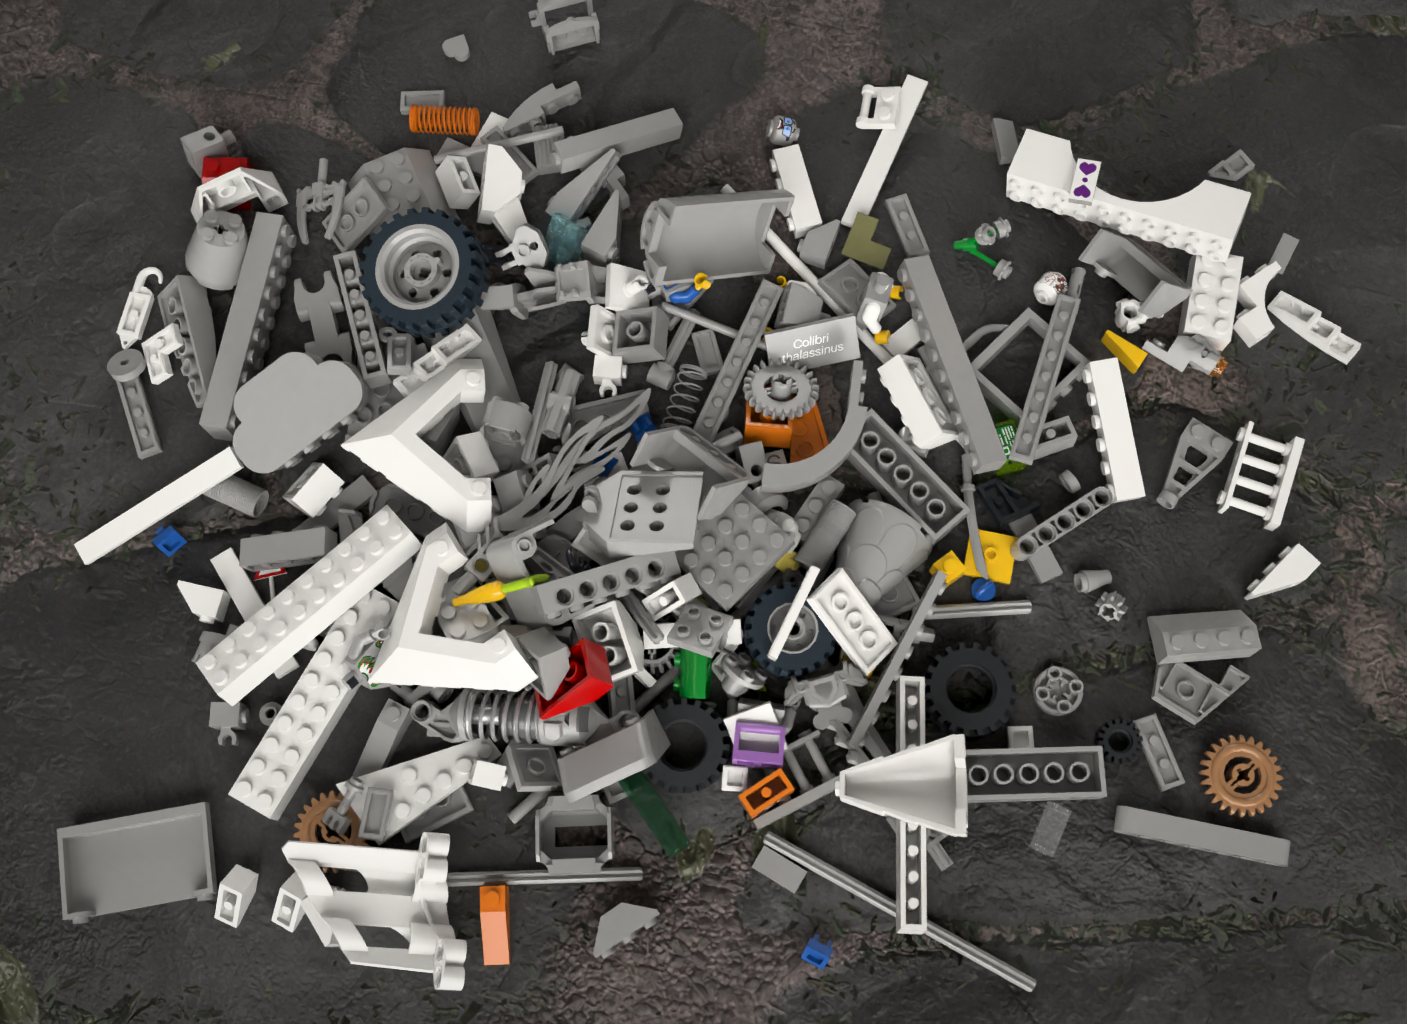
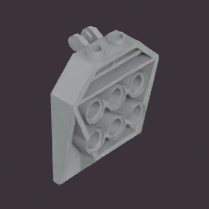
M619 471L597 486L591 484L586 486L582 508L588 512V515H584L583 527L584 530L588 531L589 540L609 558L693 549L698 523L696 517L700 509L704 472Z

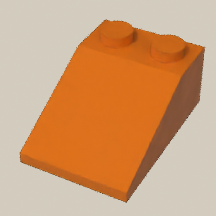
M771 382L765 385L764 388L771 387ZM791 394L790 399H788L787 401L793 399V394ZM746 400L743 445L762 441L763 446L790 448L793 420H790L788 417H785V420H780L779 417L774 420L771 419V415L764 417L762 416V411L757 413L755 407H750L748 405L749 401Z

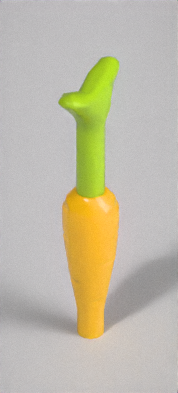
M532 575L505 584L501 581H493L462 596L454 597L452 604L454 607H459L462 605L500 601L505 598L507 593L547 582L549 575Z

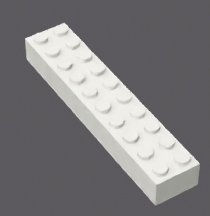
M388 505L384 506L198 660L196 665L217 695L231 706H234L418 552L422 544Z
M372 589L336 619L228 795L269 819L279 820L361 685L359 683L352 690H349L341 681L351 671L344 662V659L348 655L354 637L370 629L375 630V625L379 621L385 623L384 630L390 627L399 602Z

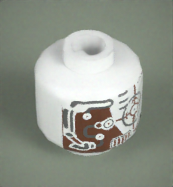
M1049 271L1044 273L1036 282L1033 292L1038 302L1052 306L1056 303L1058 293L1066 294L1068 285L1061 273Z

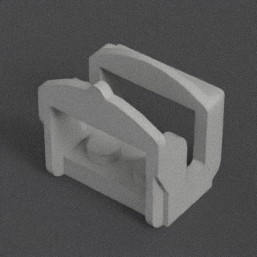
M538 0L536 4L537 10L528 12L530 19L536 18L531 20L532 27H542L548 51L552 55H555L556 51L594 41H596V44L600 43V26L596 12L593 11L592 0ZM585 1L588 17H568L565 21L549 28L544 12Z

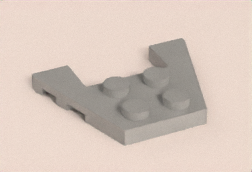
M1183 662L1156 663L1151 699L1191 724L1196 725L1247 682L1250 676L1230 665L1227 667L1219 684Z

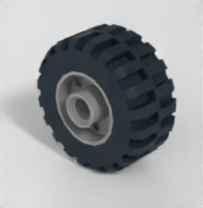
M790 582L782 583L780 586L774 585L757 597L745 617V624L743 626L744 643L750 652V657L759 664L758 667L771 672L770 674L776 677L783 676L784 678L791 679L790 675L802 677L814 672L832 655L835 650V643H837L836 639L805 600L793 625L795 635H788L776 661L768 658L767 654L802 583L792 585ZM811 588L807 598L816 590L815 588Z

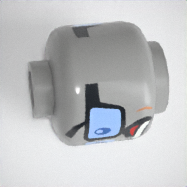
M780 115L770 119L766 128V137H769L770 143L784 147L790 146L793 141H797L800 133V128H797L794 119Z

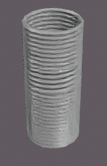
M231 475L203 493L216 501L255 518L264 511L269 499L267 490L235 475Z
M830 499L815 527L811 530L812 532H810L808 538H806L807 540L801 546L802 548L796 554L797 556H795L794 561H797L807 571L812 565L819 568L818 575H820L835 549H837L840 540H842L852 524L855 516H857L855 511L840 501Z

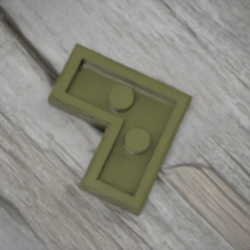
M858 212L841 255L883 271L892 249L871 241L879 219Z

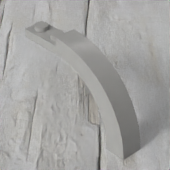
M853 361L845 422L837 436L823 450L807 459L788 464L764 463L760 492L783 493L811 486L833 473L848 458L860 437L868 407L862 406L864 392L860 391L861 383L865 384L867 370L863 369V361Z

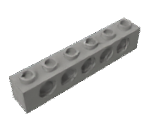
M356 250L334 255L333 259L363 379L370 389L391 384L392 380L390 375L387 374V361L382 342L379 339V329L375 314L369 307L371 302L366 300L362 294V291L366 290V288L359 283V276H364V271L359 268L361 260Z
M675 551L630 557L529 589L538 617L546 615L548 620L561 616V610L566 608L573 612L585 608L584 603L592 601L593 605L608 601L606 597L608 595L615 594V597L619 598L630 594L629 589L634 587L641 591L651 588V582L659 580L660 585L674 580L673 575L680 574L681 571ZM649 563L655 568L654 575H651L648 571ZM627 570L633 575L632 582L626 579L625 574ZM604 577H607L611 582L609 589L603 585ZM581 584H585L588 587L587 596L580 592ZM559 590L565 594L566 599L564 603L559 602L557 599V592Z

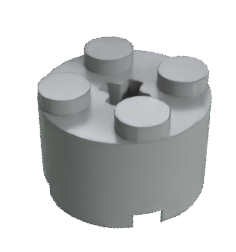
M494 396L492 401L487 404L480 426V433L484 437L486 433L489 434L491 441L501 445L516 447L517 443L521 442V446H523L528 436L533 415L528 411L529 406L525 403L516 402L514 404L507 402L502 397Z

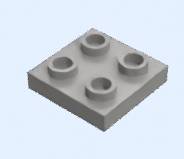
M688 602L669 632L667 643L713 658L716 651L722 652L726 645L728 631L733 624V616Z

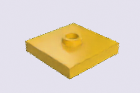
M978 529L989 580L1010 584L1014 564L1010 547L1018 537ZM969 535L964 566L967 570L963 575L983 578L976 569Z

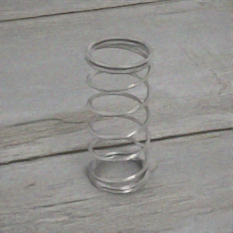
M692 364L680 365V372L677 374L680 382L673 385V389L677 394L670 396V401L673 405L666 408L669 417L662 419L663 424H661L660 429L679 426L672 423H664V420L668 418H673L683 424H692L688 419L672 416L668 409L670 407H677L688 413H696L693 408L676 405L672 401V397L681 396L689 401L699 402L700 400L695 396L679 393L675 386L683 384L693 390L702 391L703 388L701 386L683 382L679 375L682 373L692 379L705 380L708 373L704 369ZM682 368H690L699 372L685 371Z

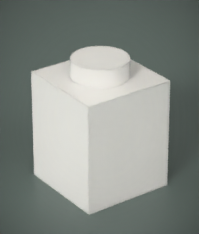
M474 759L468 783L501 791V787H505L508 779L506 766Z

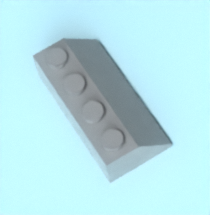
M1241 610L1147 617L1157 664L1250 657L1262 649L1256 624Z

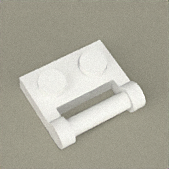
M869 84L864 85L861 92L863 96L859 117L856 119V126L860 129H896L902 95L901 86L874 87ZM871 98H877L874 118H868Z

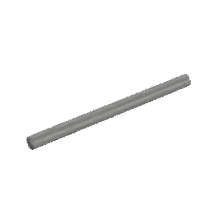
M642 867L602 868L601 873L551 875L548 870L447 873L446 881L447 887L641 881L643 879Z

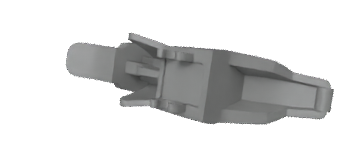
M588 260L570 262L564 265L557 264L554 272L528 267L524 270V273L535 288L534 290L526 291L525 286L518 283L489 286L488 293L482 292L480 298L484 302L479 308L482 310L510 309L513 315L524 320L528 319L529 312L550 308L570 301L586 300L589 304H605L606 267L592 265Z

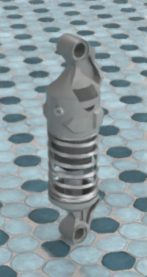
M464 688L457 698L443 710L435 702L426 700L415 702L410 710L412 718L427 728L428 737H441L443 740L451 743L474 741L478 736L484 742L489 738V735H491L494 742H497L502 734V738L506 743L514 736L518 744L523 739H526L529 744L537 740L541 745H573L574 749L588 746L620 731L624 727L623 719L625 716L630 715L633 717L639 715L635 711L624 710L609 719L594 701L542 720L539 717L535 693L533 694L531 691L521 693L520 691L509 692L507 690H500L498 692L496 689L486 691L474 688ZM491 693L496 695L493 705L489 696ZM505 693L507 697L502 701L501 695ZM426 705L429 709V713L427 717L424 718L422 716L421 711L422 708ZM483 724L487 725L485 736L483 734ZM494 725H499L497 735L495 736Z

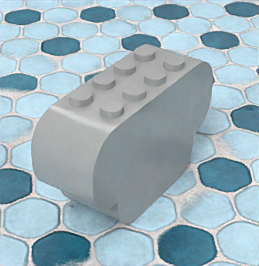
M290 352L282 355L240 387L234 397V411L241 421L233 435L235 453L247 468L257 473H270L296 466L303 460L302 455L304 453L314 452L322 446L320 441L328 438L331 439L340 432L339 427L341 425H349L359 417L357 413L367 405L370 398V387L364 381L362 372L350 362L334 360L324 362L320 357L312 353Z

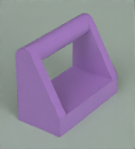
M736 721L732 764L736 766L782 769L786 726ZM740 732L780 735L779 753L739 750Z

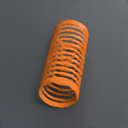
M412 104L410 107L409 126L412 133L422 132L424 134L426 132L429 134L431 132L434 134L436 132L437 134L446 133L447 135L450 133L451 135L461 134L463 136L465 134L468 136L470 134L471 136H477L479 132L480 117L478 108L473 107L471 109L469 107L467 113L466 107L463 108V111L461 107L457 110L456 106L452 109L451 106L449 108L446 106L442 108L440 105L438 109L435 105L433 109L432 105H430L428 109L427 105L424 108L420 105L418 108L417 104ZM421 109H422V121H420V111H421ZM425 110L427 111V120H426V122H425ZM430 110H431V113H432L431 123H430Z

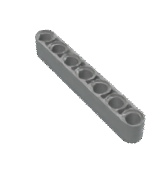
M1118 805L1116 808L1114 832L1255 862L1288 867L1290 840Z

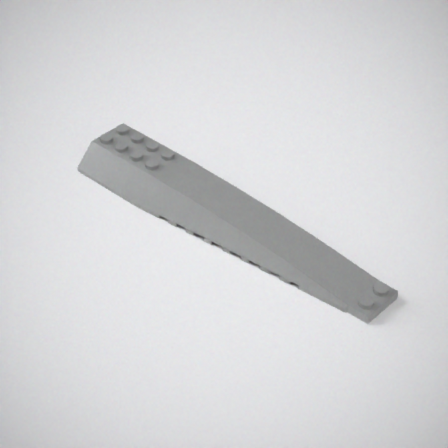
M404 147L363 164L350 179L348 185L350 190H352L364 176L370 178L391 208L388 214L369 233L370 236L373 232L377 235L382 230L380 225L384 221L389 224L394 221L393 215L400 213L402 216L407 215V209L411 208L421 212L422 207H429L434 213H436L437 209H440L448 216L453 215L460 221L456 210L448 206L435 173L437 166L430 150ZM404 271L401 274V278H405ZM477 305L472 311L475 316L471 320L466 317L462 321L463 325L468 323L482 339V342L463 359H482L485 372L486 391L484 402L459 403L460 410L472 433L480 431L487 404L492 401L494 396L502 397L507 402L514 404L521 402L491 310H482ZM455 327L450 328V334L456 331L457 329ZM436 332L435 338H427L421 334L429 352L433 345L448 336H443ZM486 433L484 438L488 441L490 452L499 466L497 478L527 465L521 461L524 445L521 446V442L517 443L516 447L501 445L491 441V436Z

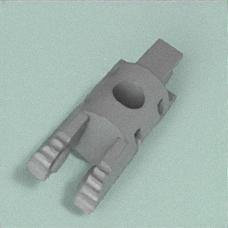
M877 614L885 625L891 626L889 632L896 640H899L909 620ZM925 627L919 638L915 637L912 643L919 644L920 641L933 643L935 637L934 629Z

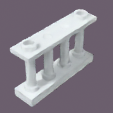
M1249 421L1244 427H1240L1237 432L1236 440L1238 445L1224 491L1221 490L1216 503L1219 504L1217 512L1222 514L1229 506L1262 516L1263 520H1265L1263 528L1273 531L1281 525L1305 439L1295 437L1289 443L1283 444L1251 433L1254 422ZM1248 442L1280 452L1281 456H1284L1282 464L1277 465L1245 454ZM1242 463L1275 474V477H1278L1276 485L1270 486L1240 476L1239 472ZM1236 484L1269 495V498L1272 499L1270 506L1265 508L1233 497Z

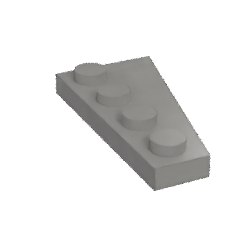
M644 389L576 405L572 416H568L564 427L565 430L568 422H570L571 431L569 439L598 416H604L603 422L619 414L644 392ZM647 403L638 417L650 413ZM639 406L618 422L595 434L588 444L602 438L610 431L626 423L635 414Z

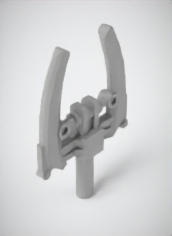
M325 158L319 159L317 182L312 183V187L306 186L303 190L298 188L296 191L297 227L301 242L306 245L309 243L306 224L307 212H310L312 209L315 212H320V210L326 211L329 205L332 206L330 221L324 235L326 239L331 240L338 225L343 198H345L347 184L345 180L341 179L340 183L332 181L331 185L326 183L328 159ZM308 199H313V202L308 204Z

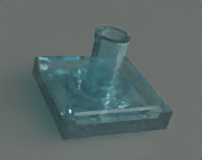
M553 212L545 237V241L550 249L548 260L556 265L578 262L582 252L581 243L589 230L564 215Z

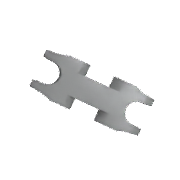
M331 270L324 272L325 284L316 293L307 292V288L301 278L295 279L294 302L298 317L301 322L311 321L315 341L305 343L306 353L317 355L324 362L330 360L346 361L356 366L357 353L350 332L340 334L336 313L346 311L343 295L337 286Z

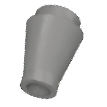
M1108 569L1080 570L1074 575V586L1078 592L1087 594L1101 586L1110 584L1112 582V575Z

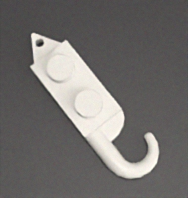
M147 267L141 270L136 277L132 292L130 291L116 331L120 336L124 350L128 349L137 340L142 339L155 300L152 291L144 287L147 276L156 274L158 282L160 284L163 283V273L155 267Z

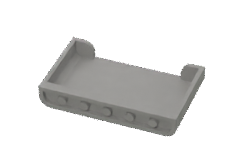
M208 802L57 829L63 920H72L73 924L89 922V917L197 898V901L213 899V894L218 893L210 803Z

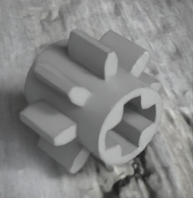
M1105 591L1095 604L1097 607H1100L1098 615H1101L1107 621L1113 619L1119 621L1122 614H1125L1128 609L1127 606L1123 605L1126 598L1118 594L1117 591L1110 594Z

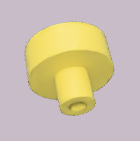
M795 551L790 554L787 552L774 566L783 573L790 569L795 571L799 567V563L794 561L797 553Z

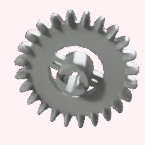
M780 357L776 365L773 364L771 358L768 361V366L761 360L760 366L758 367L754 364L752 371L748 370L747 377L744 378V398L749 401L748 405L750 407H755L757 413L762 411V416L764 417L771 415V419L774 420L777 417L780 420H785V417L793 420L794 415L802 417L803 413H809L810 408L815 406L819 398L817 378H813V371L806 374V365L799 370V361L793 367L790 366V358L787 359L785 365L781 363ZM771 382V387L764 388L765 385ZM797 393L792 400L787 401L790 399L791 394Z

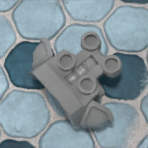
M847 660L834 667L810 673L806 676L796 677L790 675L791 680L788 681V685L784 690L785 700L783 705L792 706L804 697L806 706L818 709L819 714L813 719V724L818 730L826 729L829 721L838 719L841 723H849L853 718V712L848 707H842L841 703L849 695L847 685L862 687L868 684V680L864 678L858 668L848 664Z

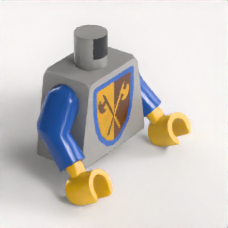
M698 273L694 278V282L653 286L651 283L644 289V292L649 300L661 294L665 302L670 304L690 303L702 292L701 288L709 289L711 283L705 280L708 275Z

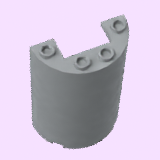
M774 189L670 197L653 201L644 214L640 234L641 249H645L647 259L643 261L649 280L653 286L694 282V278L698 273L708 275L705 280L770 273L776 254L765 243L769 226L776 208L785 217L789 216L795 196L787 190Z

